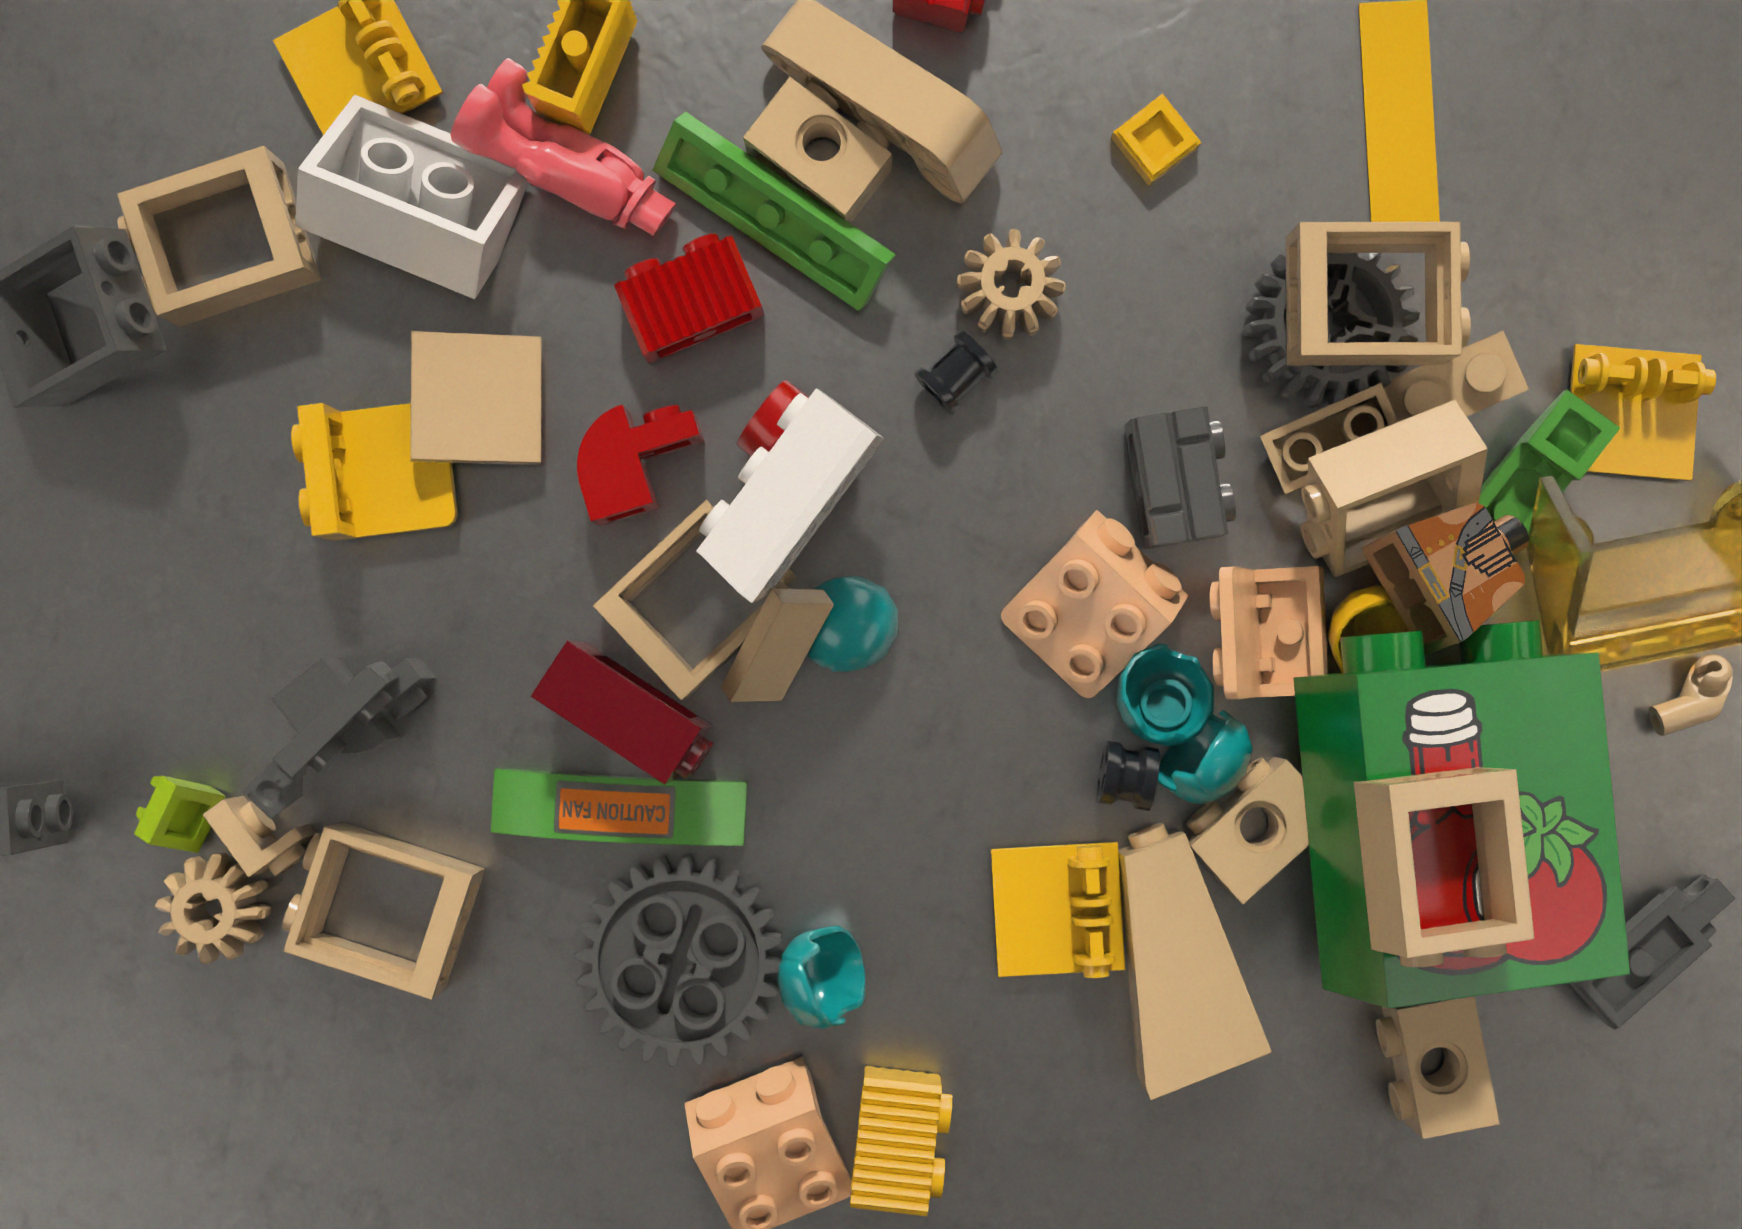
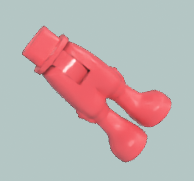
M509 58L504 60L497 68L487 87L479 84L471 91L453 124L450 134L453 143L472 154L490 158L515 168L517 173L523 176L531 185L553 193L593 215L606 220H612L613 225L626 229L633 223L655 237L671 216L676 203L653 190L656 180L650 176L644 180L643 170L628 156L612 145L590 136L573 125H560L545 120L527 105V95L522 84L527 83L529 77L527 71L521 65Z

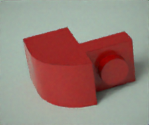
M621 404L606 411L593 422L582 439L577 457V476L591 522L602 526L660 508L645 460L705 442L699 420L693 410L681 413L679 405L662 407L644 414L643 420L645 424L635 427L631 412Z

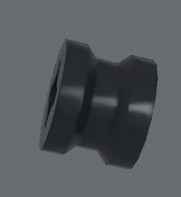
M1106 741L1099 766L1097 802L1112 805L1117 800L1129 801L1135 809L1150 811L1158 783L1159 749L1144 746L1139 751L1126 750L1120 742Z

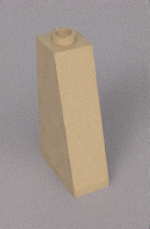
M1164 823L1151 825L1130 834L1128 839L1131 845L1118 850L1136 1069L1141 1086L1150 1100L1272 1053L1187 836L1177 828L1167 831Z

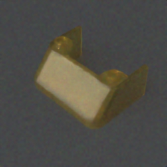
M1553 475L1539 479L1529 530V544L1526 550L1546 647L1550 655L1599 652L1601 671L1742 644V480L1731 484L1721 493L1713 507L1708 522L1593 544L1594 534L1588 523L1574 515Z

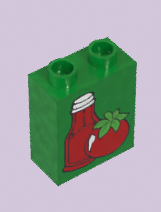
M1540 620L1481 625L1467 639L1460 642L1461 662L1425 665L1422 631L1341 637L1343 673L1293 677L1322 989L1390 1009L1630 974L1599 652L1543 655ZM1474 767L1516 769L1534 939L1506 943L1507 953L1496 957H1466L1463 955V950L1443 953V964L1429 967H1405L1400 965V956L1372 950L1354 782ZM1472 804L1408 812L1421 929L1484 920Z

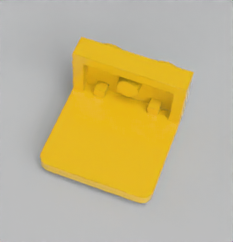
M324 403L297 406L299 424L293 425L291 440L297 461L304 463L306 488L300 489L299 509L304 525L311 527L312 536L339 541L445 528L452 526L456 522L458 512L452 463L410 462V403L342 412Z

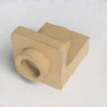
M244 796L223 799L203 814L248 877L268 872L269 870L277 877L288 871L304 859L306 850L303 845L316 834L313 827L307 824L293 828L276 840L272 835V832L276 830L273 820L267 817L252 801L248 802Z

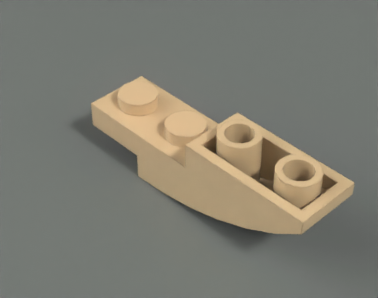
M1500 331L1462 348V355L1443 365L1420 366L1391 379L1392 383L1383 388L1382 383H1379L1260 435L1284 493H1290L1307 485L1309 457L1453 400H1456L1467 417L1529 390L1504 331Z

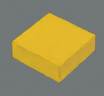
M1163 93L1113 131L1111 135L1112 141L1148 186L1152 185L1197 150L1202 143Z

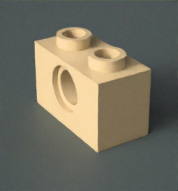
M789 77L743 136L746 152L851 223L892 170V153L887 150L889 142L870 124L859 121L855 126L836 112L839 108L838 103L820 86L809 82L806 87H803L792 77ZM820 137L830 138L838 144L840 149L833 158L827 161H816L805 153L807 145L812 140Z
M1263 757L1256 759L1249 764L1246 776L1237 785L1239 789L1221 805L1217 801L1205 804L1186 823L1187 827L1191 830L1186 836L1194 856L1223 889L1241 904L1247 902L1309 846L1303 777L1287 759L1273 757L1269 762H1266ZM1261 807L1268 818L1267 830L1258 840L1246 841L1240 831L1241 819L1248 810Z
M1475 996L1390 1009L1382 1007L1384 1018L1376 1020V1030L1383 1054L1386 1058L1392 1057L1396 1081L1390 1082L1388 1089L1391 1105L1397 1120L1404 1121L1422 1139L1499 1125ZM1442 1047L1444 1062L1441 1068L1432 1075H1422L1421 1062L1424 1055L1431 1049Z

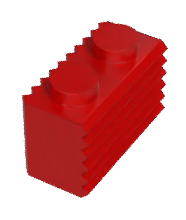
M716 233L698 237L683 246L684 256H678L674 260L666 261L662 265L658 258L641 261L624 271L626 280L618 281L614 284L641 352L649 364L765 316L733 236H726L722 240L719 239Z

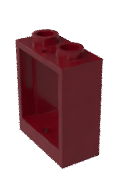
M567 640L530 696L664 785L680 775L686 779L690 774L694 775L714 745L713 742L705 738L713 724L588 642Z

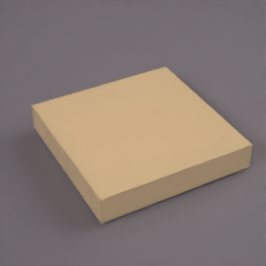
M411 331L410 462L540 465L541 337Z

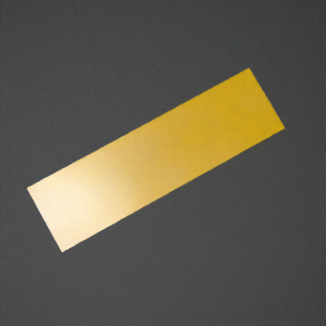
M1427 0L1359 3L1371 222H1440Z

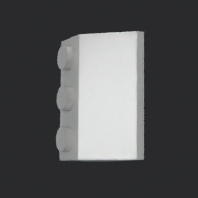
M354 95L298 168L295 227L475 299L501 257L528 182L517 173L515 168L490 158L472 154L453 143L450 133Z
M817 388L809 399L802 393H799L793 399L777 423L779 427L785 430L770 452L762 446L755 451L738 475V479L745 483V486L731 505L724 500L718 502L699 528V532L706 536V539L697 549V552L740 595L751 603L767 597L771 589L776 587L885 440L884 437Z

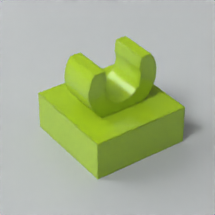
M163 775L161 777L153 776L150 784L155 787V790L147 807L139 806L136 811V816L140 822L134 834L149 845L199 853L211 828L203 814L225 799L226 796L209 785Z

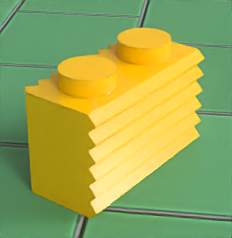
M629 0L557 1L560 10L552 13L555 22L547 25L550 34L542 37L545 46L537 49L540 58L532 61L535 70L527 73L530 82L522 84L525 94L539 116L560 125H573L589 135L591 134L638 22L634 14L635 11L632 10V2Z
M864 1067L850 1192V1208L928 1216L930 1197L942 1198L945 1158L934 1157L937 1133L949 1134L952 1094L942 1093L940 1075L910 1070L887 1069L884 1067Z

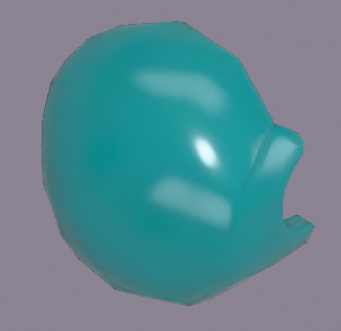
M854 575L836 577L813 588L824 590L834 605L807 653L808 657L822 668H829L832 672H850L879 663L888 654L899 634L898 608L887 590L864 577Z
M1156 644L1133 655L1119 677L1116 704L1122 721L1135 735L1155 744L1178 746L1181 743L1188 742L1203 731L1214 712V686L1203 667H1201L1197 657L1171 650L1167 644Z
M1221 710L1219 713L1224 719L1212 714L1199 735L1186 743L1171 746L1160 761L1158 782L1187 802L1202 804L1216 801L1228 795L1246 776L1253 750L1246 726L1225 710Z
M839 925L818 928L796 936L788 944L778 965V985L782 1003L799 1024L818 1029L843 1025L846 1021L845 1017L841 1016L851 1010L860 1008L864 1003L865 968L861 950L849 931Z

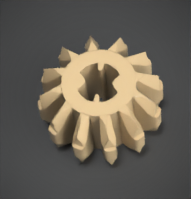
M1017 229L1010 230L1005 248H1002L998 238L992 233L984 236L983 247L987 256L978 251L968 250L964 257V263L973 272L959 274L956 284L958 289L973 292V294L962 301V312L964 314H971L983 308L985 312L980 317L977 329L985 333L990 329L994 319L1002 321L1000 333L1003 340L1012 339L1015 321H1019L1024 332L1029 336L1036 334L1039 330V324L1035 314L1052 320L1057 314L1058 308L1048 297L1063 295L1066 287L1064 281L1048 277L1059 269L1061 265L1060 258L1058 256H1049L1043 260L1037 258L1045 244L1041 237L1033 239L1028 249L1021 248V234ZM1005 273L1017 274L1019 276L1016 282L1018 285L1025 282L1026 286L1020 287L1017 297L1004 296L1005 286L996 288L995 284L1002 282Z
M224 852L212 854L208 862L200 856L190 858L185 861L184 874L179 872L172 873L163 881L173 896L158 899L154 907L162 912L171 913L172 921L164 923L158 933L163 936L176 932L180 934L175 954L184 956L197 948L200 963H212L218 959L220 953L228 960H232L244 953V942L255 943L264 934L255 920L270 916L273 909L265 903H257L255 895L267 890L269 883L265 880H259L249 884L247 882L248 876L240 865L236 863L231 867L229 856ZM218 899L221 903L222 912L211 917L206 904Z

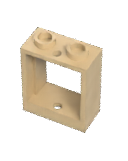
M264 145L117 194L124 216L118 217V228L126 229L134 254L137 255L143 273L142 279L153 311L156 313V316L179 327L322 280L307 232L295 227L296 199L284 162ZM250 184L274 260L178 291L153 215Z
M1300 222L1286 236L1287 366L1443 365L1462 355V347L1467 345L1471 330L1469 310L1466 307H1461V282H1464L1468 276L1470 251L1467 242H1461L1460 222ZM1327 253H1425L1426 342L1328 343Z
M1456 400L1308 458L1307 486L1301 489L1303 503L1307 511V520L1301 523V533L1312 557L1315 559L1323 557L1334 578L1370 564L1361 549L1365 545L1403 526L1475 502L1479 503L1488 448Z
M707 500L593 605L680 700H687L740 650L763 606L762 604L693 669L631 603L633 599L703 535L699 532V528L714 508ZM788 569L775 588L790 589L788 585L796 578L794 573Z
M1474 767L1354 782L1372 950L1400 956V965L1405 967H1429L1443 964V953L1463 950V955L1466 957H1496L1507 953L1506 943L1534 939L1516 769ZM1472 804L1484 920L1421 929L1408 812Z
M344 822L324 827L322 834L316 833L309 842L303 859V869L308 870L309 874L302 895L296 894L292 898L283 919L282 929L289 932L283 952L432 1000L447 987L485 868ZM350 848L444 879L417 962L322 932Z

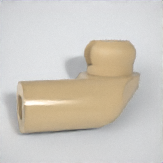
M1716 654L1702 656L1689 670L1678 698L1649 708L1648 714L1651 725L1659 736L1663 737L1711 721L1719 716L1733 680V669L1726 658Z

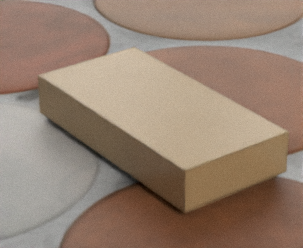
M771 589L721 685L730 702L782 701L834 605L824 590Z

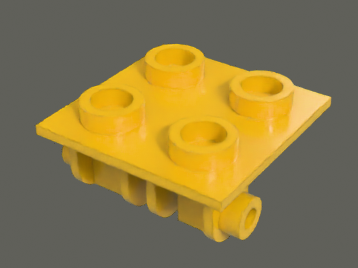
M339 0L335 8L273 40L323 135L354 95L398 113L405 114L443 94L439 83L394 0Z
M1575 344L1573 346L1570 392L1620 427L1587 472L1685 481L1692 480L1698 399L1701 395H1711L1716 385V373L1712 369H1705V365L1701 362L1702 355Z
M1118 842L991 849L998 977L1083 972L1084 977L1102 978L1108 977L1110 975L1109 971L1125 970Z

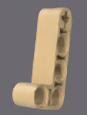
M797 0L761 45L766 56L788 76L805 87L809 82L820 86L836 100L840 110L857 121H864L870 124L889 142L911 155L923 177L935 189L956 203L963 204L1002 155L1001 146L989 118L970 98L815 0Z

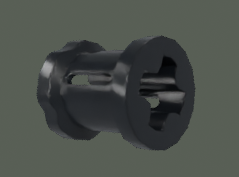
M960 330L954 336L955 344L929 369L921 367L914 373L916 379L927 393L951 415L960 409L958 401L985 376L992 379L999 372L997 365L988 353L963 330Z

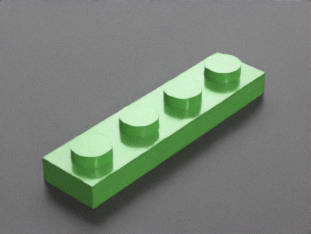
M684 112L673 121L652 171L860 312L870 301L896 254L689 113Z

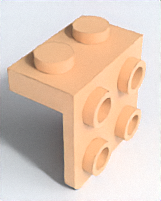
M1096 510L1079 527L1061 550L1005 606L1001 612V619L1017 637L1080 696L1092 698L1127 666L1135 653L1143 651L1172 624L1189 595L1182 590L1181 583L1172 570L1164 564L1152 562L1135 546L1133 536L1124 525L1114 519H1107Z
M1235 566L1220 568L1219 581L1212 582L1210 587L1211 614L1214 621H1221L1222 647H1216L1213 653V675L1216 685L1218 687L1224 686V694L1227 700L1295 696L1293 677L1328 674L1323 567L1309 566L1258 570Z
M803 1056L782 1065L771 1067L764 1072L684 1103L693 1159L732 1229H771L850 1197L852 1180L822 1119L812 1076Z

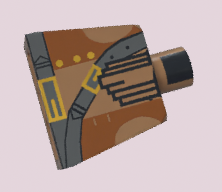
M1475 502L1403 526L1365 545L1361 549L1408 630L1422 631L1424 655H1428L1467 639L1524 586L1525 574L1514 555L1528 546L1529 535L1526 527L1518 518L1512 515H1504L1493 521L1485 506Z

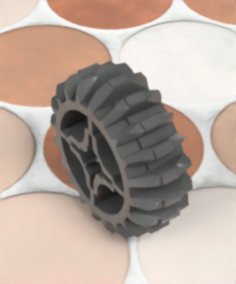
M1327 253V277H1332L1330 286L1327 288L1328 312L1331 310V313L1334 314L1333 324L1342 327V330L1331 337L1328 334V343L1418 341L1414 334L1402 329V327L1414 324L1419 320L1420 312L1414 309H1402L1401 305L1403 301L1414 294V287L1403 286L1396 290L1391 282L1401 272V265L1393 264L1384 271H1381L1376 265L1381 259L1382 253H1367L1363 258H1359L1358 253ZM1279 255L1271 262L1272 271L1275 276L1261 274L1254 285L1264 297L1250 298L1246 303L1245 309L1250 314L1262 318V320L1248 323L1244 327V335L1249 338H1262L1263 344H1260L1249 353L1250 359L1253 362L1260 361L1266 357L1270 359L1273 366L1268 368L1262 375L1263 381L1266 383L1272 382L1280 375L1287 379L1282 388V397L1290 399L1303 387L1305 388V407L1313 409L1318 406L1323 399L1324 393L1328 405L1347 398L1348 395L1350 397L1379 383H1382L1383 388L1392 383L1388 371L1400 373L1407 368L1408 365H1362L1354 371L1330 372L1331 366H1287V334L1284 325L1286 323V256ZM1356 288L1369 301L1375 317L1364 313L1358 307L1355 300Z

